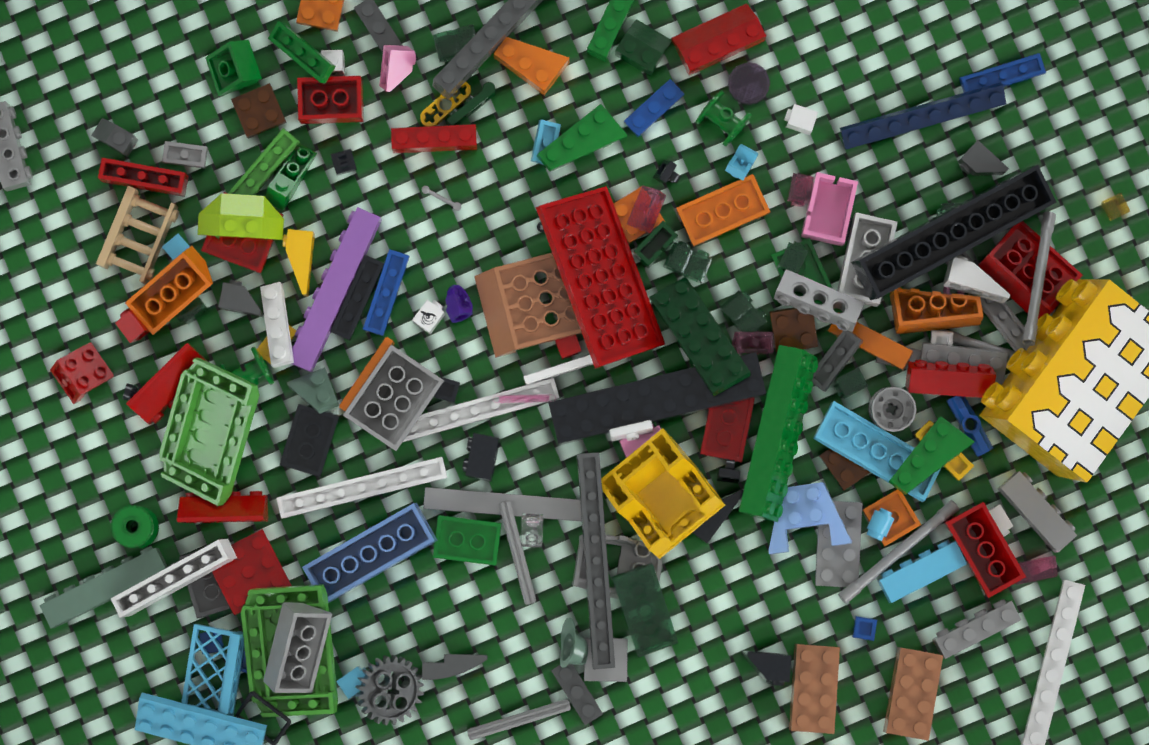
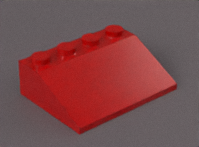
M1022 221L1014 225L979 263L978 267L1010 294V298L1028 313L1040 236ZM1051 246L1038 319L1046 313L1050 315L1060 302L1056 300V295L1067 281L1073 279L1077 282L1083 276Z

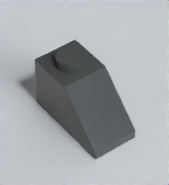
M104 118L100 120L91 135L127 158L138 142V139L133 134Z
M978 140L958 161L961 164L959 166L961 170L973 176L1003 175L1009 169Z
M229 280V283L223 282L218 306L221 310L263 317V312L247 288L242 286V282Z

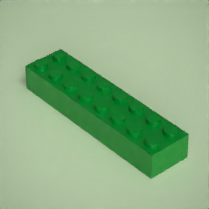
M779 345L739 508V512L756 518L778 522L783 513L782 503L788 492L787 482L793 471L792 462L794 455L798 451L797 441L803 430L802 420L808 409V396L813 389V375L818 368V357L803 349Z

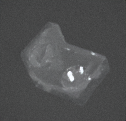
M522 513L521 546L542 547L543 514Z

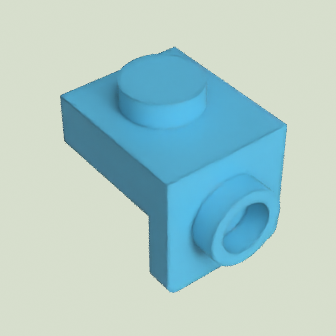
M740 144L725 171L735 178L744 180L752 168L758 153Z

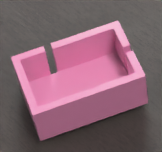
M817 172L813 180L806 211L807 216L804 220L801 237L843 246L858 181L839 177L837 184H833L835 176Z

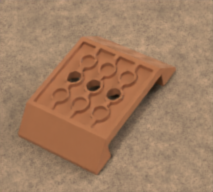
M552 253L495 267L474 276L495 358L516 353V350L582 333ZM539 272L547 276L546 281L542 284L534 280L535 275ZM543 293H549L552 296V301L548 304H543L540 301V296ZM554 313L558 318L557 322L551 325L545 321L547 314Z

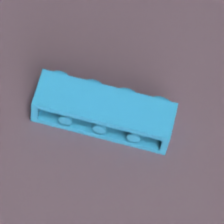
M946 540L937 545L939 549L933 552L929 549L918 555L920 559L914 562L909 559L899 564L900 569L894 572L892 569L881 573L882 578L877 581L888 602L893 603L967 565L956 541L950 543L949 540Z

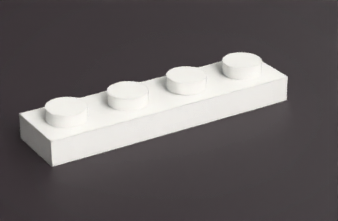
M277 282L262 286L260 290L271 366L276 368L294 363L283 284Z

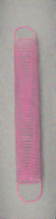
M535 394L531 397L529 395H518L517 397L514 395L501 397L499 395V402L504 403L509 397L511 403H518L523 397L525 403H532L536 398L538 402L543 403L547 402L549 395L552 394H548L545 397L541 394Z

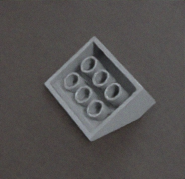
M390 345L343 416L397 451L444 380L393 345Z

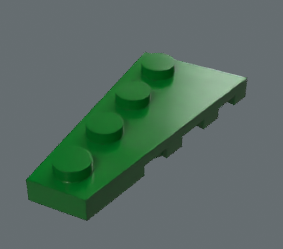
M600 104L539 152L537 157L551 172L596 150L605 148L616 141L623 140L628 135L603 105Z
M940 416L889 480V483L907 495L949 461L973 445L975 441Z

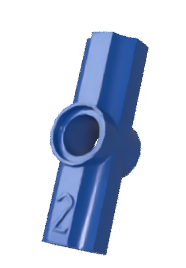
M953 396L946 400L959 424V429L975 441L971 447L976 457L993 449L990 440L981 426L980 419L975 415L967 398ZM968 418L974 421L975 425L972 430H968L965 427V422Z

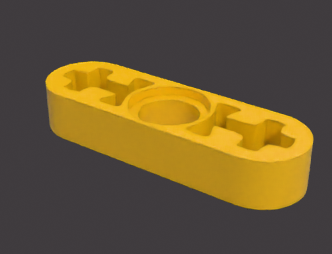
M465 82L461 86V88L466 87V95L459 94L456 97L457 103H455L453 97L449 99L452 102V106L448 110L440 108V102L446 99L443 95H440L422 111L420 115L422 125L428 127L440 124L448 117L452 110L458 108L470 97V85ZM436 106L437 110L443 115L440 117L437 113L433 117V123H431L430 121L426 123L425 115L429 114L431 116L432 114H434L436 111L433 108Z

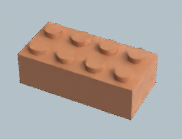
M795 644L789 730L834 734L840 647Z
M897 648L883 732L929 741L943 655Z

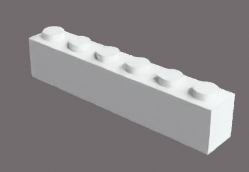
M219 539L111 598V601L120 618L131 616L233 561L237 556L228 539Z

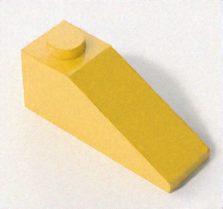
M288 229L287 234L283 236V247H286V253L302 295L308 297L315 234L313 231Z

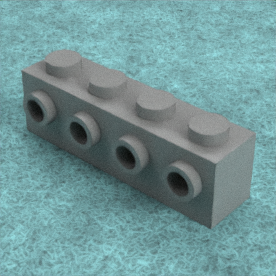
M4 101L0 102V181L2 188L8 192L31 185L30 179L33 178L30 166H26L25 163L27 153L25 147L20 144L19 139L22 138L20 128L15 126V109Z
M1016 472L998 488L999 492L1054 553H1058L1077 536L1074 532L1076 530L1075 527L1068 520L1064 521L1060 517V510L1054 504L1050 505L1045 500L1047 498L1045 493L1039 488H1034L1031 484L1033 482L1032 479L1025 472Z
M1002 599L993 604L994 608L988 611L983 609L974 614L975 618L969 621L965 618L955 623V628L951 630L945 628L937 632V637L932 640L939 654L943 655V659H946L1021 621L1013 602Z

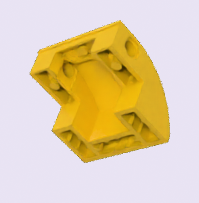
M663 428L601 478L602 490L616 511L629 521L647 549L659 559L725 506V503L705 476Z

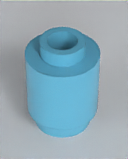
M880 508L879 511L875 510L867 526V535L880 541L887 537L894 518L891 517L892 513L883 508Z

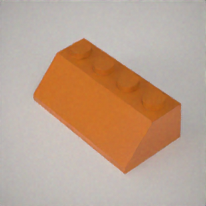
M191 245L127 300L125 304L154 335L213 284L206 261Z

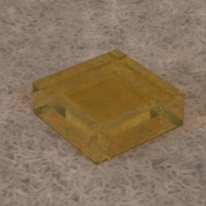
M1122 193L1101 202L1110 221L1130 212Z

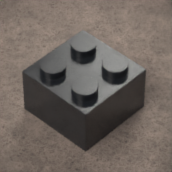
M473 433V438H468L466 450L470 451L469 459H464L462 471L466 472V477L492 482L500 443L499 438Z

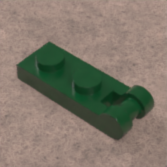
M486 82L483 85V90L478 95H471L465 100V105L462 108L452 110L448 114V124L460 125L492 99L496 94L495 85L492 82Z

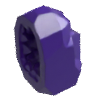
M460 285L449 287L445 299L447 305L446 312L452 323L461 322L473 314V305L468 294Z

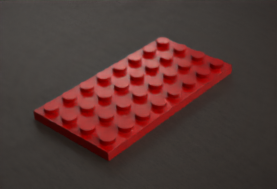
M607 186L536 207L594 367L598 368L665 345Z

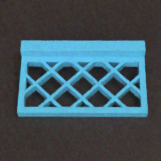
M194 624L181 703L187 704L189 694L195 692L201 702L192 706L234 716L245 648L242 631L235 632ZM199 630L206 631L211 639L202 644L198 638ZM220 635L230 636L228 646L222 648L216 639ZM213 641L219 652L211 657L205 646ZM199 650L207 658L201 665L195 660V653ZM221 654L226 662L225 666L219 670L213 659ZM208 662L216 672L209 678L201 669ZM196 671L199 672L204 680L197 686L191 680L192 674ZM216 675L222 681V687L217 691L209 681ZM206 683L212 694L204 699L198 688ZM215 696L219 702L218 710L211 709L206 701Z

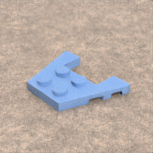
M823 482L788 487L787 495L782 503L783 513L778 522H774L769 546L770 555L789 552L787 530L829 524L832 546L852 544L845 525Z

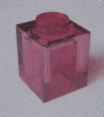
M796 173L792 174L787 201H790L791 205L804 207V204L808 205L814 177Z

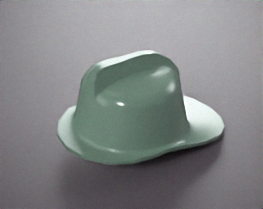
M567 618L564 621L561 631L560 666L562 668H566L568 664L584 665L587 661V641L583 636L575 632V623L572 618Z

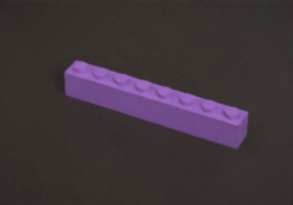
M357 207L356 211L350 213L347 220L350 223L347 231H342L339 237L341 244L338 250L334 249L330 257V261H332L330 268L324 270L321 277L323 283L320 288H316L312 299H314L312 307L308 306L303 318L306 320L303 327L299 326L295 333L297 340L294 346H292L294 358L292 365L310 373L313 372L360 264L367 254L381 224V217Z

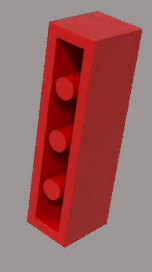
M476 124L391 128L393 153L477 150Z
M102 158L98 179L104 183L185 197L189 176L185 172Z
M915 360V362L908 361L905 386L909 393L982 398L988 388L995 383L996 373L993 367L987 364L970 366L963 362L954 365L944 361L928 363L925 360Z

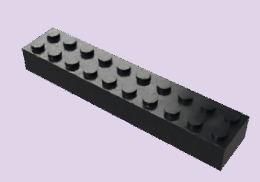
M1039 166L1028 167L851 263L869 299H879L1057 202Z
M754 352L740 356L750 370L751 376L716 396H713L695 367L548 402L558 444L563 445L609 434L610 429L647 420L654 423L765 396L766 389L757 353Z

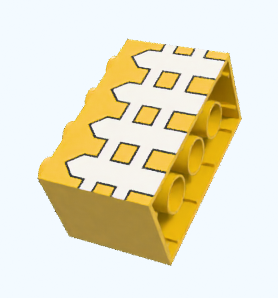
M1070 279L1061 287L1056 295V300L1061 304L1052 316L1046 313L1038 319L1035 345L1029 346L1027 350L1020 348L1010 357L1006 364V368L1011 371L1002 385L995 382L984 393L981 403L986 407L979 415L1056 476L1086 483L1149 398V311L1110 279H1078L1077 282Z

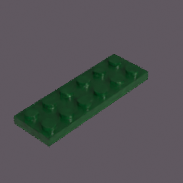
M686 276L649 297L651 303L713 396L751 376L750 370Z

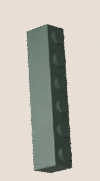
M152 546L140 551V556L133 558V556L127 557L121 561L122 565L116 568L113 565L102 570V575L96 578L94 575H91L82 580L83 584L77 587L73 584L63 589V594L57 597L56 594H53L43 599L45 603L39 606L50 629L56 628L111 601V598L168 568L160 549H153Z

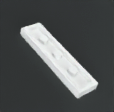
M588 355L524 376V381L526 385L544 381L593 365L591 356Z

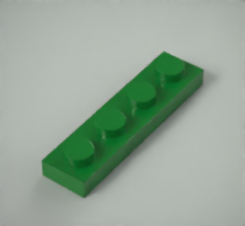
M278 21L268 37L271 42L320 83L325 84L336 67L283 22Z

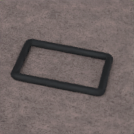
M252 691L248 694L235 716L244 719L240 714L252 696H254L287 722L274 741L265 735L264 740L271 745H276L290 726L291 719L256 692Z

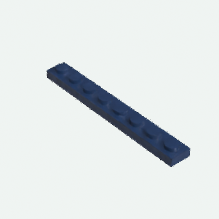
M1000 82L841 127L843 147L845 150L1006 105L1003 84Z

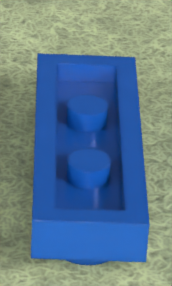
M669 79L626 118L624 123L639 137L684 96V93Z

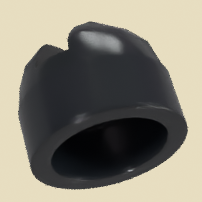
M127 383L122 399L129 401L139 391L138 388Z

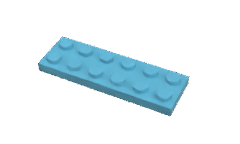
M835 401L831 402L813 437L814 440L888 483L915 449ZM940 470L932 474L908 494L924 502Z
M141 693L135 724L136 731L189 745H263L267 725L146 693Z

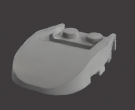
M580 535L572 585L587 590L583 535ZM605 535L606 544L621 546L615 587H609L610 598L642 599L652 595L659 585L662 559H659L650 552L642 541L633 540L626 536Z

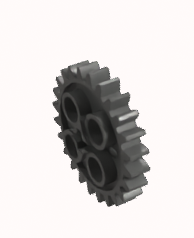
M384 655L383 662L375 658L376 665L368 663L369 671L362 669L365 676L358 677L362 684L355 686V688L361 690V692L357 693L355 697L362 700L357 705L363 707L361 712L368 714L367 718L370 720L374 719V722L378 724L382 721V724L387 726L390 721L391 724L396 725L397 719L404 722V715L411 718L410 710L417 711V708L414 706L415 703L422 702L418 699L419 695H424L419 690L424 684L418 682L422 675L415 674L418 668L411 667L412 662H405V658L401 656L398 659L397 656L392 655L389 659L388 656ZM384 674V680L378 683V678ZM404 676V682L399 685V678ZM381 695V701L376 705L375 700ZM401 697V703L395 706L397 698Z

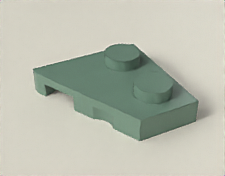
M325 367L287 382L288 387L296 392L306 403H309L319 414L339 406Z

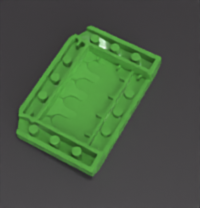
M195 358L190 368L185 369L180 376L159 452L160 461H163L164 467L161 477L217 506L224 505L232 494L260 394L256 384L201 358Z
M324 584L250 589L245 605H243L241 610L249 693L252 691L256 692L286 716L336 713L338 693L330 625L312 693H274L263 682L283 602L304 603L329 612L328 597ZM252 696L251 700L259 707L262 717L279 716Z

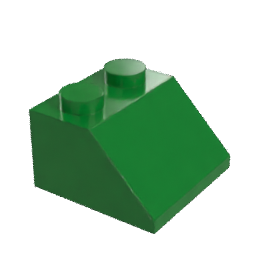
M249 40L230 41L205 57L218 96L250 87L262 79Z

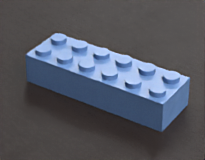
M413 503L302 568L312 585L324 584L329 603L438 540L418 504Z

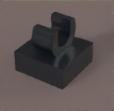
M351 149L331 154L337 176L357 170Z
M663 160L653 178L662 183L667 181L677 183L681 176L674 172L677 166L670 160Z
M440 377L444 382L434 395V398L455 403L460 382Z
M727 459L725 469L719 468L717 481L738 484L741 471L734 470L735 460Z

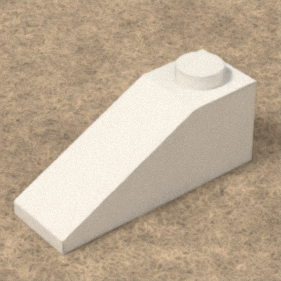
M957 256L949 261L943 286L1002 304L1009 299L1010 294L975 263L968 261L967 258Z

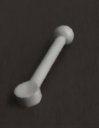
M428 186L422 187L421 190L424 194L428 193L453 206L455 211L461 209L459 202L454 203L430 190Z

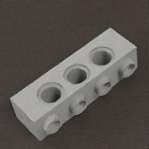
M787 269L774 296V299L784 306H792L803 314H811L822 322L832 323L843 331L853 332L865 304L863 301ZM794 292H800L803 296H797ZM814 300H819L823 304L818 305L814 302ZM838 308L843 313H837L833 309Z

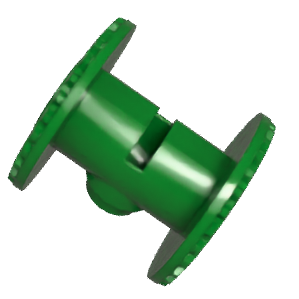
M721 90L704 107L696 123L699 125L707 117L728 134L723 143L724 146H727L745 127L751 117V113L748 112L742 120L739 119L729 107H725L719 102L725 93Z
M255 347L251 348L255 360L244 365L246 370L243 371L239 367L231 372L256 385L259 384L257 380L264 376L270 385L274 383L267 364ZM221 363L220 368L228 371L226 366Z
M128 505L119 509L113 516L111 532L114 539L124 547L144 548L156 539L159 532V522L156 515L148 508ZM137 522L138 529L136 532H133L132 525Z

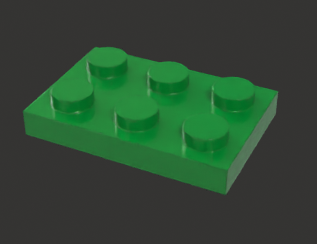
M810 238L771 255L781 279L787 269L832 288ZM794 292L797 296H803L800 292ZM814 300L816 304L822 303L819 300Z
M438 515L435 535L438 541L434 543L433 558L496 566L502 523Z

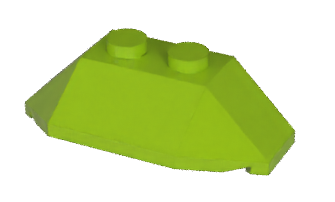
M221 193L199 213L197 235L283 240L284 218L265 196Z

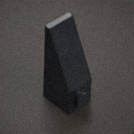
M740 490L722 499L725 506L693 531L692 534L708 544L741 499L744 490Z

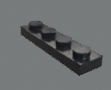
M367 255L364 256L333 324L331 333L349 341L351 340L385 263Z

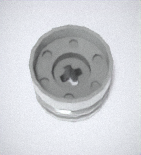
M886 387L875 392L870 399L868 407L869 416L873 423L883 430L892 432L901 431L910 426L915 419L917 411L912 395L898 387ZM889 403L892 406H896L893 415L890 412H886V409L889 408Z

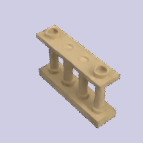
M128 186L96 264L107 270L109 265L124 268L141 275L139 281L147 284L154 277V265L172 222L175 223L178 218L179 211L177 210L178 206L174 203H171L169 209L141 199L138 195L139 191ZM139 206L164 216L165 219L161 228L132 218L130 213L133 207ZM125 226H132L157 236L153 248L125 238L124 234H122ZM123 245L148 255L149 258L145 268L116 257L114 252L117 246Z

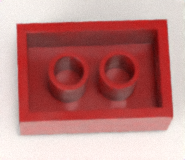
M332 76L328 78L325 84L320 83L314 77L297 78L298 120L301 124L364 122L363 80L361 76Z

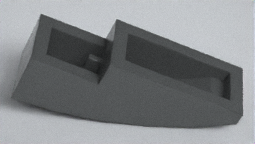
M444 654V662L422 663V680H436L464 673L486 661L488 655Z

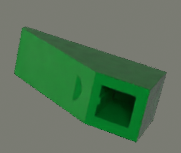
M299 143L269 184L265 198L272 205L284 210L317 153Z

